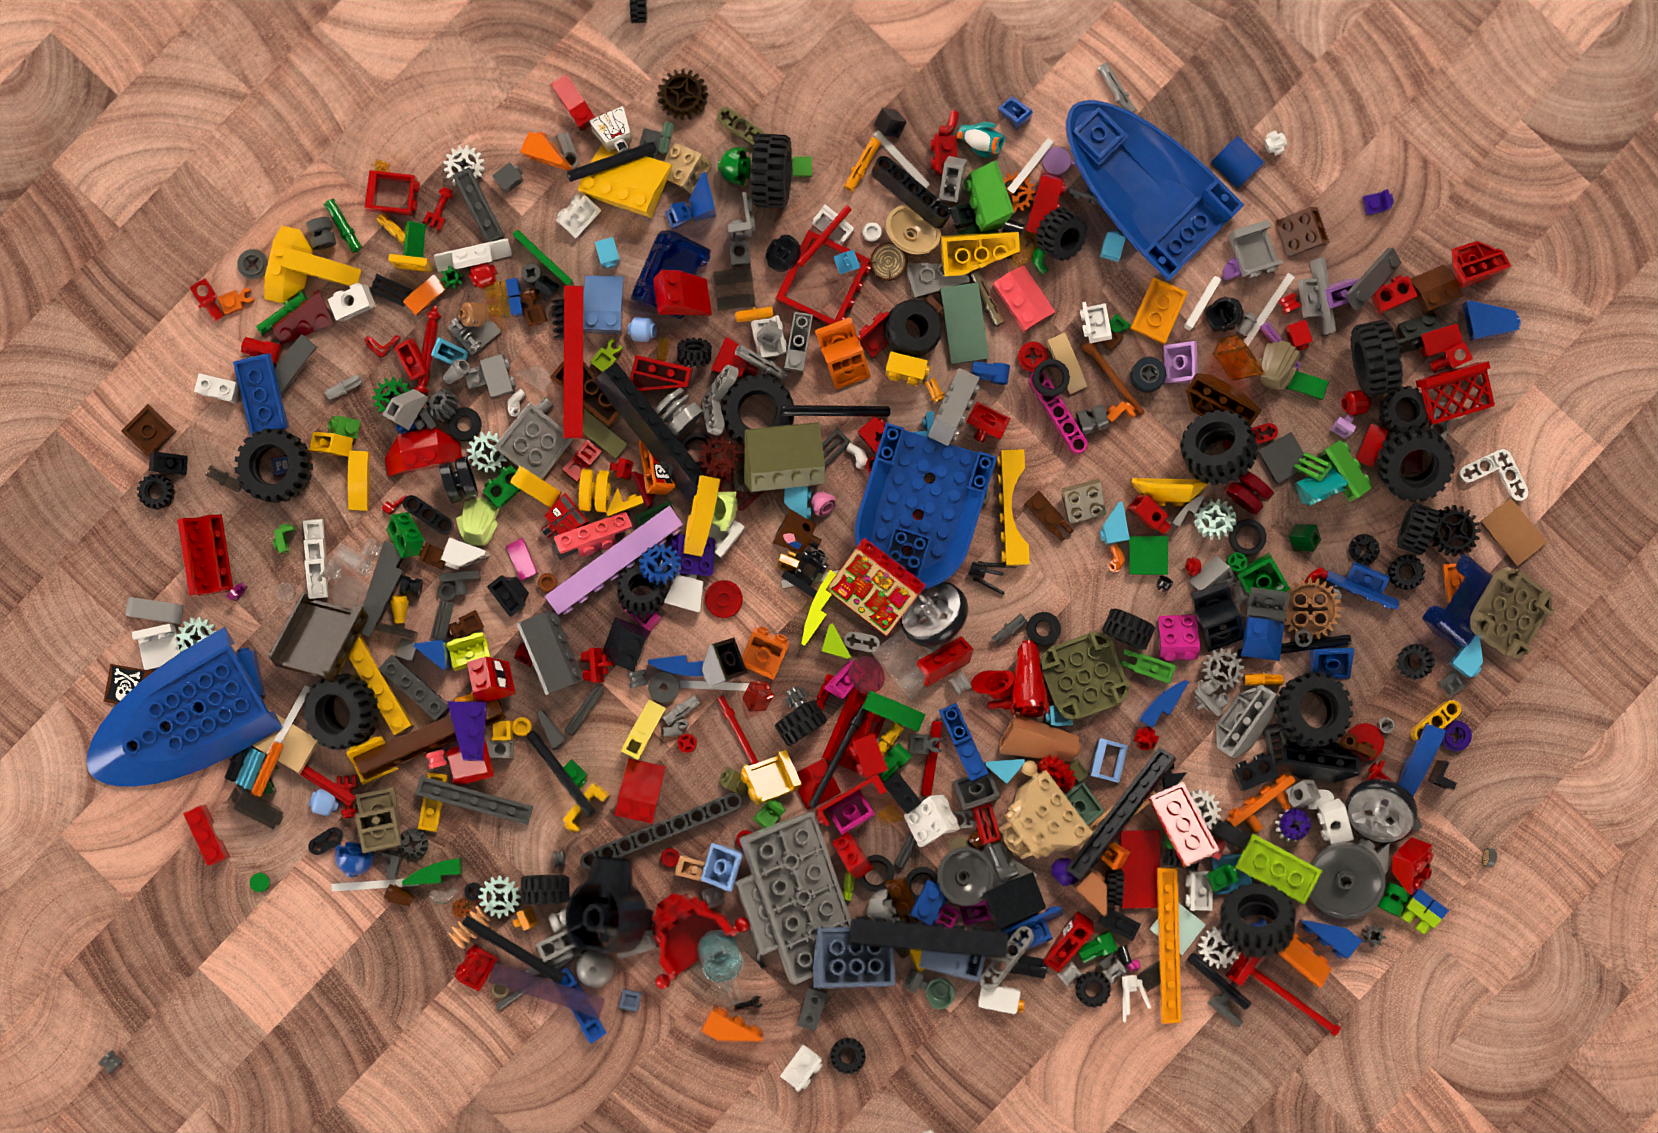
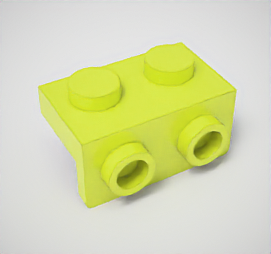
M483 632L473 633L461 639L456 638L446 643L454 671L467 668L468 661L485 656L491 658L488 642Z

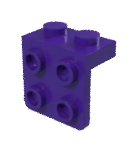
M678 534L672 536L669 546H672V552L677 550L678 556L681 557L680 564L682 568L678 570L679 574L711 576L713 574L714 538H707L703 555L699 557L683 553L685 535Z

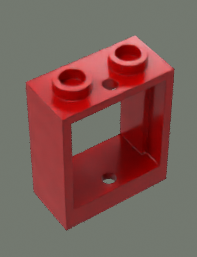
M369 170L365 209L370 212L413 216L414 211H417L418 201L415 200L416 192L419 193L420 181H418L415 175ZM379 180L410 183L407 209L376 205Z

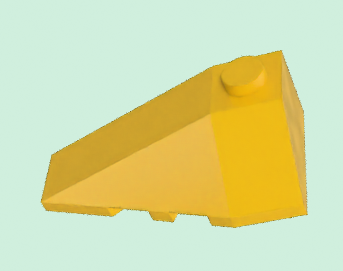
M1019 232L940 236L944 276L965 275L1020 251Z

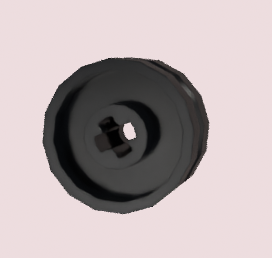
M466 456L455 460L456 471L449 461L439 464L442 483L452 504L462 501V490L468 499L478 496L476 481Z

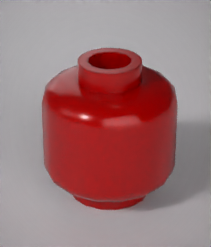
M486 262L471 267L469 276L475 287L478 286L480 289H484L496 283L495 276L498 275L494 264L489 265Z
M1362 390L1348 391L1341 400L1343 411L1350 416L1366 414L1372 404L1371 397L1365 395Z

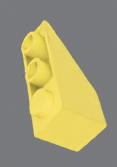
M648 700L621 751L640 760L666 708Z

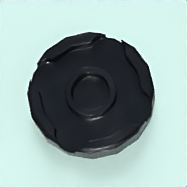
M781 235V238H775L767 248V264L776 272H785L791 269L799 260L801 246L798 240L790 235Z

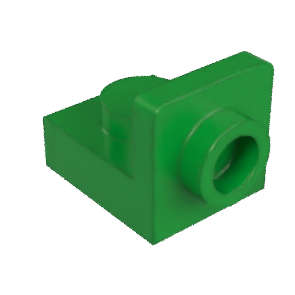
M573 759L563 767L579 789L588 781L586 779L588 774Z
M1222 864L1205 874L1213 892H1217L1231 883L1239 882L1238 872L1231 864Z

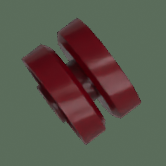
M1248 471L1244 476H1239V480L1236 482H1229L1224 492L1243 509L1258 515L1263 509L1261 501L1268 502L1274 495V492L1264 481Z

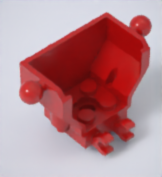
M672 893L656 905V914L652 917L656 924L651 928L655 932L653 938L660 946V965L667 974H660L656 977V986L659 989H667L670 986L671 980H674L682 971L731 936L734 937L738 932L748 931L750 925L747 918H738L735 921V926H733L725 914L710 910L704 900L700 902L696 896L691 899L687 893L683 895Z

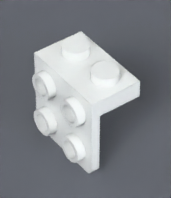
M944 795L929 796L911 812L904 814V818L919 847L926 846L944 833H953L960 829L957 824V818L953 815L949 802Z

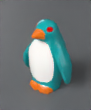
M987 121L972 125H960L956 132L957 138L967 142L978 155L986 158L992 157L989 152L993 154L1000 152L1006 141V136L991 128L996 127V125Z

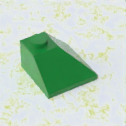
M1270 552L1251 562L1237 575L1248 595L1251 587L1285 592L1290 590Z

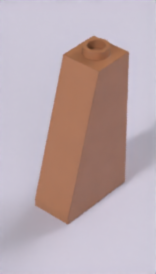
M1015 713L1000 739L999 753L1040 759L1051 755L1052 758L1057 756L1059 761L1064 759L1065 762H1071L1074 756L1079 754L1081 745H1079V736Z

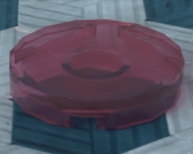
M862 656L852 662L849 668L850 681L852 684L854 683L855 689L863 694H868L869 690L877 692L884 685V670L880 663L872 657Z

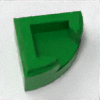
M1115 314L1109 321L1111 333L1123 332L1131 326L1118 314Z

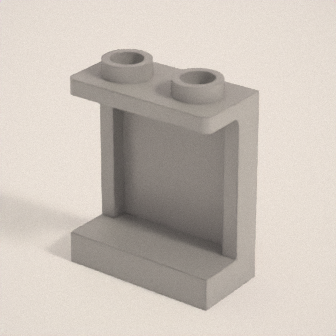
M1268 220L1234 230L1228 234L1243 278L1250 276V278L1258 277L1261 275V272L1266 270L1267 273L1274 272L1283 263L1282 259L1277 260L1267 229L1271 226Z

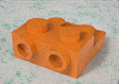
M755 627L742 655L743 662L747 669L774 680L790 642L782 634H777L776 636L770 634V630L766 627Z

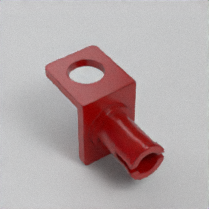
M206 278L190 286L191 292L199 302L198 307H205L214 322L224 316L215 302L217 294ZM200 285L206 286L208 294L200 296L197 293V288Z
M1463 342L1444 351L1445 356L1429 364L1432 371L1436 373L1449 366L1452 369L1472 360L1473 357L1466 343ZM1463 349L1466 352V357L1463 360H1457L1454 355L1456 350Z

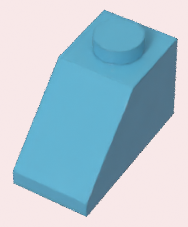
M1123 502L1116 504L1103 523L1102 530H1099L1101 541H1105V545L1130 540Z
M1472 633L1448 663L1466 678L1477 676L1482 669L1480 667L1483 663L1480 638Z

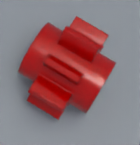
M1151 727L1138 729L1134 737V741L1138 742L1137 747L1144 751H1148L1151 748L1155 749L1159 740V736L1155 735L1156 731Z

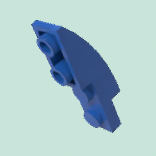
M957 703L939 710L970 781L974 782L989 775Z

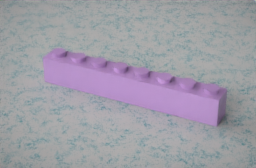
M668 506L545 595V598L558 615L560 613L567 614L574 609L572 607L574 603L578 601L581 604L588 599L589 596L587 594L594 590L596 593L604 587L603 582L607 579L612 581L620 575L618 571L624 567L627 569L636 564L634 560L639 556L642 558L643 552L648 553V547L652 548L654 544L659 547L667 541L665 537L669 534L674 536L682 530L680 526L683 525V522L672 507Z

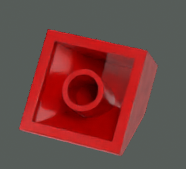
M824 758L796 772L801 782L798 793L807 810L812 808L809 806V803L828 768ZM833 776L818 804L841 793Z

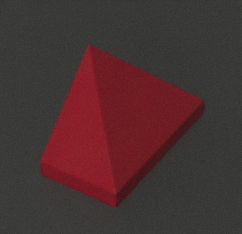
M635 471L630 472L648 509L651 508L656 494H646L644 475Z

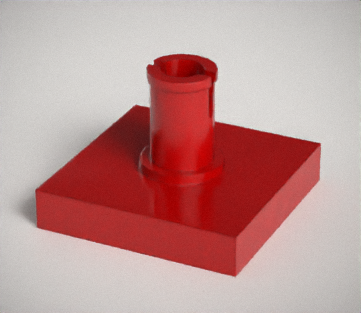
M977 401L966 422L978 428L974 438L979 442H984L988 434L1001 439L1011 418Z

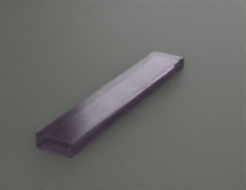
M498 963L494 964L489 979L491 983L598 1018L605 1002L604 998Z

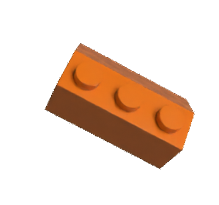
M1294 932V938L1286 949L1282 948V952L1278 953V955L1313 985L1321 988L1332 969L1327 965L1329 961L1322 955H1319V957L1313 953L1315 949L1307 942L1301 943L1298 940L1300 936Z

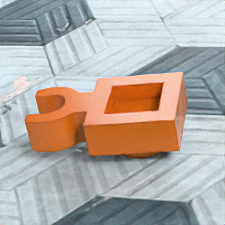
M245 288L240 294L234 290L219 296L218 299L224 314L227 316L244 309L242 305L244 302L253 303L255 301L253 297L246 298V294L251 292V289Z

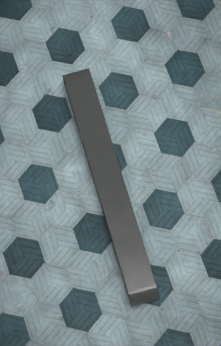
M737 793L727 794L584 853L581 857V864L584 868L590 869L591 865L585 862V857L589 854L594 857H605L603 850L606 847L613 850L612 857L620 858L735 811L742 805V797ZM736 796L739 799V804L736 807H731L728 804L729 797ZM713 803L720 805L721 811L719 814H713L710 811ZM697 810L703 814V819L699 822L695 821L692 817L693 812ZM677 818H682L685 821L684 828H676L674 823ZM659 825L667 828L665 836L658 835L657 827ZM643 832L649 836V841L645 844L639 841V835ZM623 840L630 841V850L625 851L621 848Z

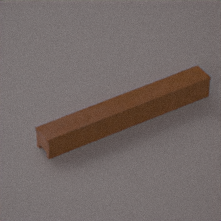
M499 699L487 703L485 728L506 719ZM451 715L353 757L364 780L456 741L457 736Z

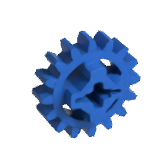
M654 544V549L648 547V553H642L643 559H639L641 565L640 572H643L644 579H649V583L655 580L656 585H659L660 581H663L666 585L668 579L672 582L674 581L673 575L679 576L678 570L682 568L680 564L681 557L678 556L677 550L672 552V546L665 548V545L662 544L658 548Z

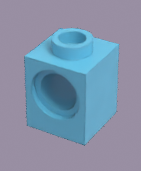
M1112 230L1107 232L1100 257L1118 262L1126 237L1122 236V233Z
M613 237L595 242L602 267L613 268L617 266V263H620Z

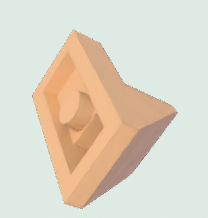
M680 856L675 875L701 881L705 862L688 856Z

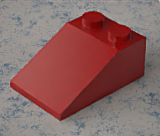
M661 270L653 278L659 315H712L707 279L680 270Z
M628 758L614 815L651 824L654 823L666 766Z

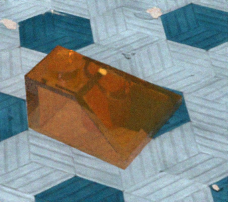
M1237 335L1220 338L1213 354L1231 381L1264 374V370L1248 346Z

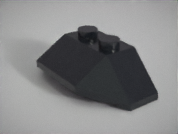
M1296 741L1282 747V765L1297 778L1337 783L1360 774V757L1356 754L1354 755L1349 749L1342 747L1338 742L1308 748L1307 746L1297 745Z

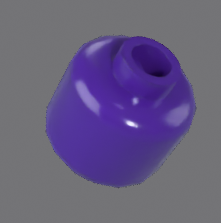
M1066 857L1058 858L1052 864L1051 870L1052 876L1062 886L1074 885L1079 880L1066 870L1072 861Z

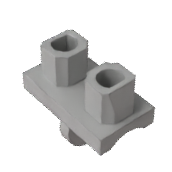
M1212 679L1206 682L1200 680L1195 690L1197 694L1195 699L1198 701L1195 707L1198 710L1205 708L1209 711L1211 709L1218 717L1222 714L1223 708L1229 703V697L1223 692L1218 696L1214 693L1218 686Z

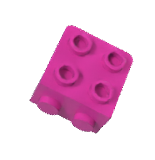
M1195 615L1159 616V660L1190 661L1198 659L1200 641Z

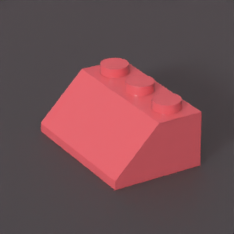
M1024 265L1010 271L992 285L1023 333L1055 313V310Z

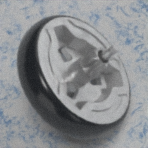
M942 582L933 587L923 589L901 617L902 630L906 637L917 645L931 647L943 644L952 639L964 626L968 616V602L964 593L957 586L948 582ZM926 618L928 621L921 625L920 623Z
M1385 779L1363 781L1351 790L1346 800L1345 807L1350 825L1358 834L1370 841L1378 843L1401 841L1414 830L1417 824L1418 808L1416 801L1404 787L1393 781ZM1371 809L1373 814H1367L1365 810ZM1392 817L1395 822L1391 823L1387 818Z

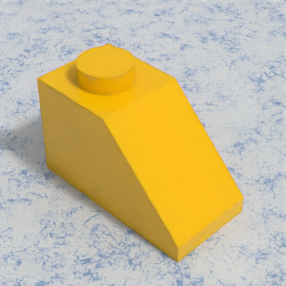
M313 432L309 450L349 457V450L352 451L353 438L334 433Z

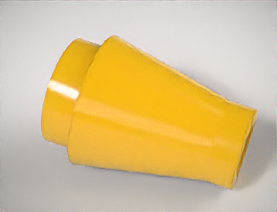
M393 595L390 604L394 623H406L405 619L409 604L407 595Z

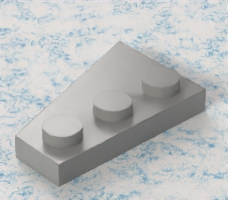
M908 262L906 269L914 299L941 292L940 288L964 285L970 282L967 274L944 276L943 263Z

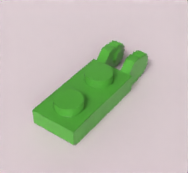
M1124 649L1123 654L1137 658V661L1133 665L1127 661L1120 660L1121 666L1170 684L1176 665Z

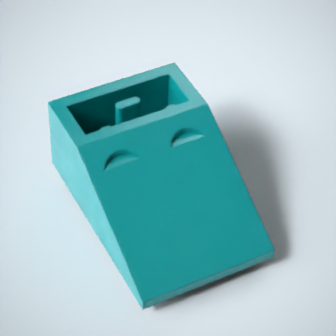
M1331 468L1321 482L1309 476L1296 482L1293 486L1302 505L1308 503L1311 506L1345 490L1344 485L1349 483L1336 470Z

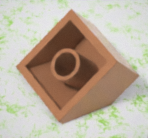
M1094 870L1089 872L1083 882L1078 880L1072 887L1100 914L1105 916L1107 914V889L1103 883L1105 878Z

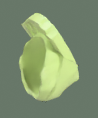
M718 492L712 524L719 527L720 531L727 532L736 518L738 510L736 492Z
M477 497L476 499L464 502L462 515L456 517L462 539L466 544L480 547L487 545L492 539L498 524L495 519L499 512V508L493 502L483 497Z

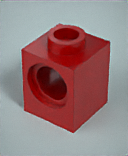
M1306 320L1290 324L1284 328L1289 343L1296 347L1298 351L1309 348L1308 344L1313 342Z

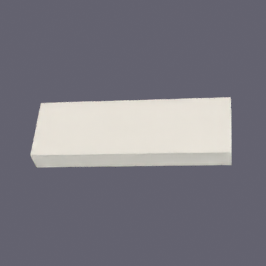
M1214 276L1184 325V328L1190 331L1220 283L1221 279Z

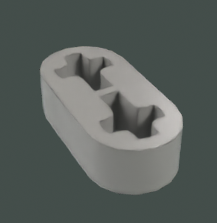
M849 632L844 637V643L850 649L873 653L880 646L879 639L873 635ZM851 635H855V639L861 640V644L854 643L851 646L850 642L847 641V637L851 638ZM870 638H872L874 643H877V646L868 649L869 646L863 644V641H870Z

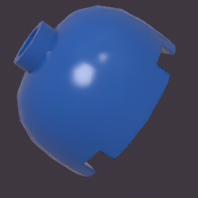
M346 842L345 846L340 847L341 843L336 846L335 862L337 867L346 876L356 877L367 872L372 866L375 852L363 853L361 843Z

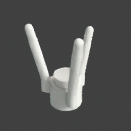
M1137 975L1121 977L1123 988V1022H1126L1127 1015H1130L1129 992H1136L1137 987H1139L1148 1009L1151 1008L1142 980H1137Z

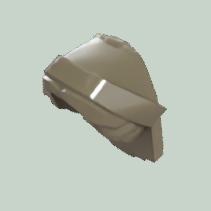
M1287 341L1267 344L1263 358L1256 360L1261 383L1265 387L1274 390H1284L1291 383L1296 372L1295 365L1301 356L1296 347Z

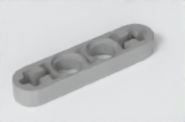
M1019 927L1008 941L1007 957L1005 959L995 958L981 975L980 985L984 990L994 991L1033 942L1034 934L1029 927ZM1028 932L1029 938H1023V940L1021 941V944L1023 945L1022 947H1020L1018 943L1014 942L1015 940L1020 942V940L1022 939L1020 934H1025ZM1012 946L1018 948V953L1014 956L1008 955V949ZM998 962H1005V970L997 971L996 964ZM992 970L994 971V973H995L996 975L999 976L998 978H997L996 976H994V977L992 978V976H993V974L991 973ZM987 978L990 980L992 978L993 984H988L987 986H985V979Z

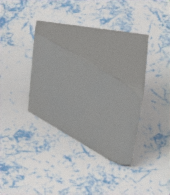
M401 638L395 656L414 662L418 651L414 647L416 642Z

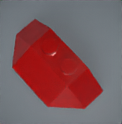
M1474 241L1451 250L1453 274L1461 288L1485 281L1511 267L1502 249H1495L1479 241Z
M434 427L431 430L427 428L399 434L385 456L388 477L439 467V464L448 461L453 464L457 458L463 456L460 442Z

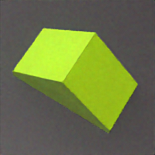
M833 623L830 624L821 652L849 659L851 656Z

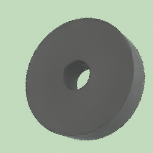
M660 672L651 678L648 689L654 700L667 703L677 697L680 686L674 675L668 672ZM662 684H666L668 686L666 691L661 690L660 687Z

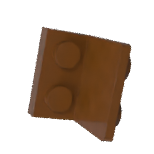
M1308 207L1276 221L1288 256L1295 255L1314 246H1323L1330 243L1318 207Z

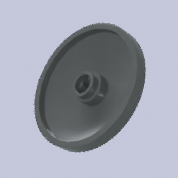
M1350 842L1335 843L1319 851L1310 862L1311 865L1322 870L1310 894V898L1325 914L1339 919H1354L1369 913L1380 902L1385 890V874L1379 859L1369 849Z

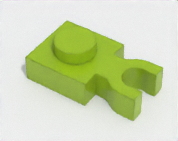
M612 338L608 342L607 349L605 350L601 347L590 361L601 372L617 361L614 355L620 353L623 349L621 345L617 349H613L612 344L615 340Z

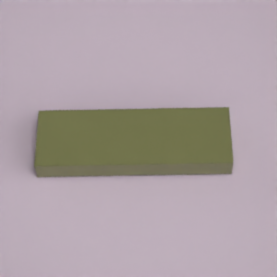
M583 408V433L617 459L628 444Z

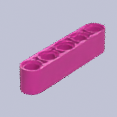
M1042 371L1040 377L1043 379L1042 385L1047 389H1055L1047 375ZM1032 373L1029 378V385L1065 444L1073 454L1079 455L1083 453L1087 448V440L1062 399L1058 395L1053 396V400L1046 401L1043 395L1034 387ZM1060 408L1063 411V416L1056 417L1053 414V409ZM1065 424L1071 425L1073 432L1070 434L1065 433L1063 426ZM1074 441H1081L1083 448L1081 450L1075 449L1073 446Z

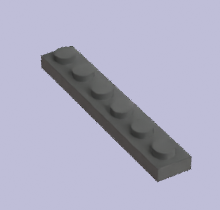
M424 776L420 777L415 794L525 825L529 824L533 810L531 805Z

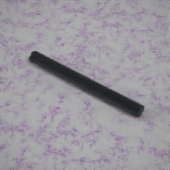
M781 406V415L890 416V407Z
M1348 634L1312 639L1311 644L1306 647L1298 646L1296 642L1282 643L1281 654L1350 645L1352 640ZM1303 640L1299 642L1304 643L1305 641V643H1307L1309 640ZM1238 649L1237 654L1239 659L1252 658L1241 656L1242 649Z
M532 730L527 734V739L585 815L592 817L596 813L595 808L540 736Z
M466 915L463 919L462 926L556 983H560L563 980L565 974L471 916Z

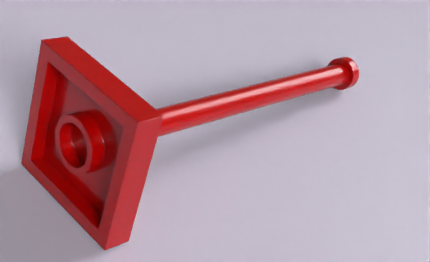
M1241 952L1238 956L1239 958L1236 959L1225 975L1236 984L1242 986L1251 974L1331 1031V1035L1336 1036L1341 1029L1339 1025H1334L1254 968L1261 958H1255V956L1251 955L1247 957Z

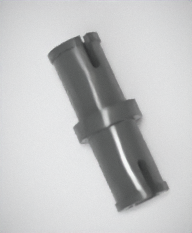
M1020 613L1010 623L1004 624V628L991 638L1000 646L1009 637H1014L1016 635L1015 632L1028 623V621Z

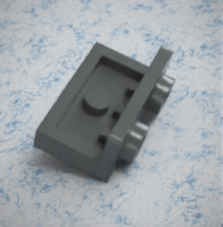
M1251 587L1247 601V617L1285 622L1290 592Z

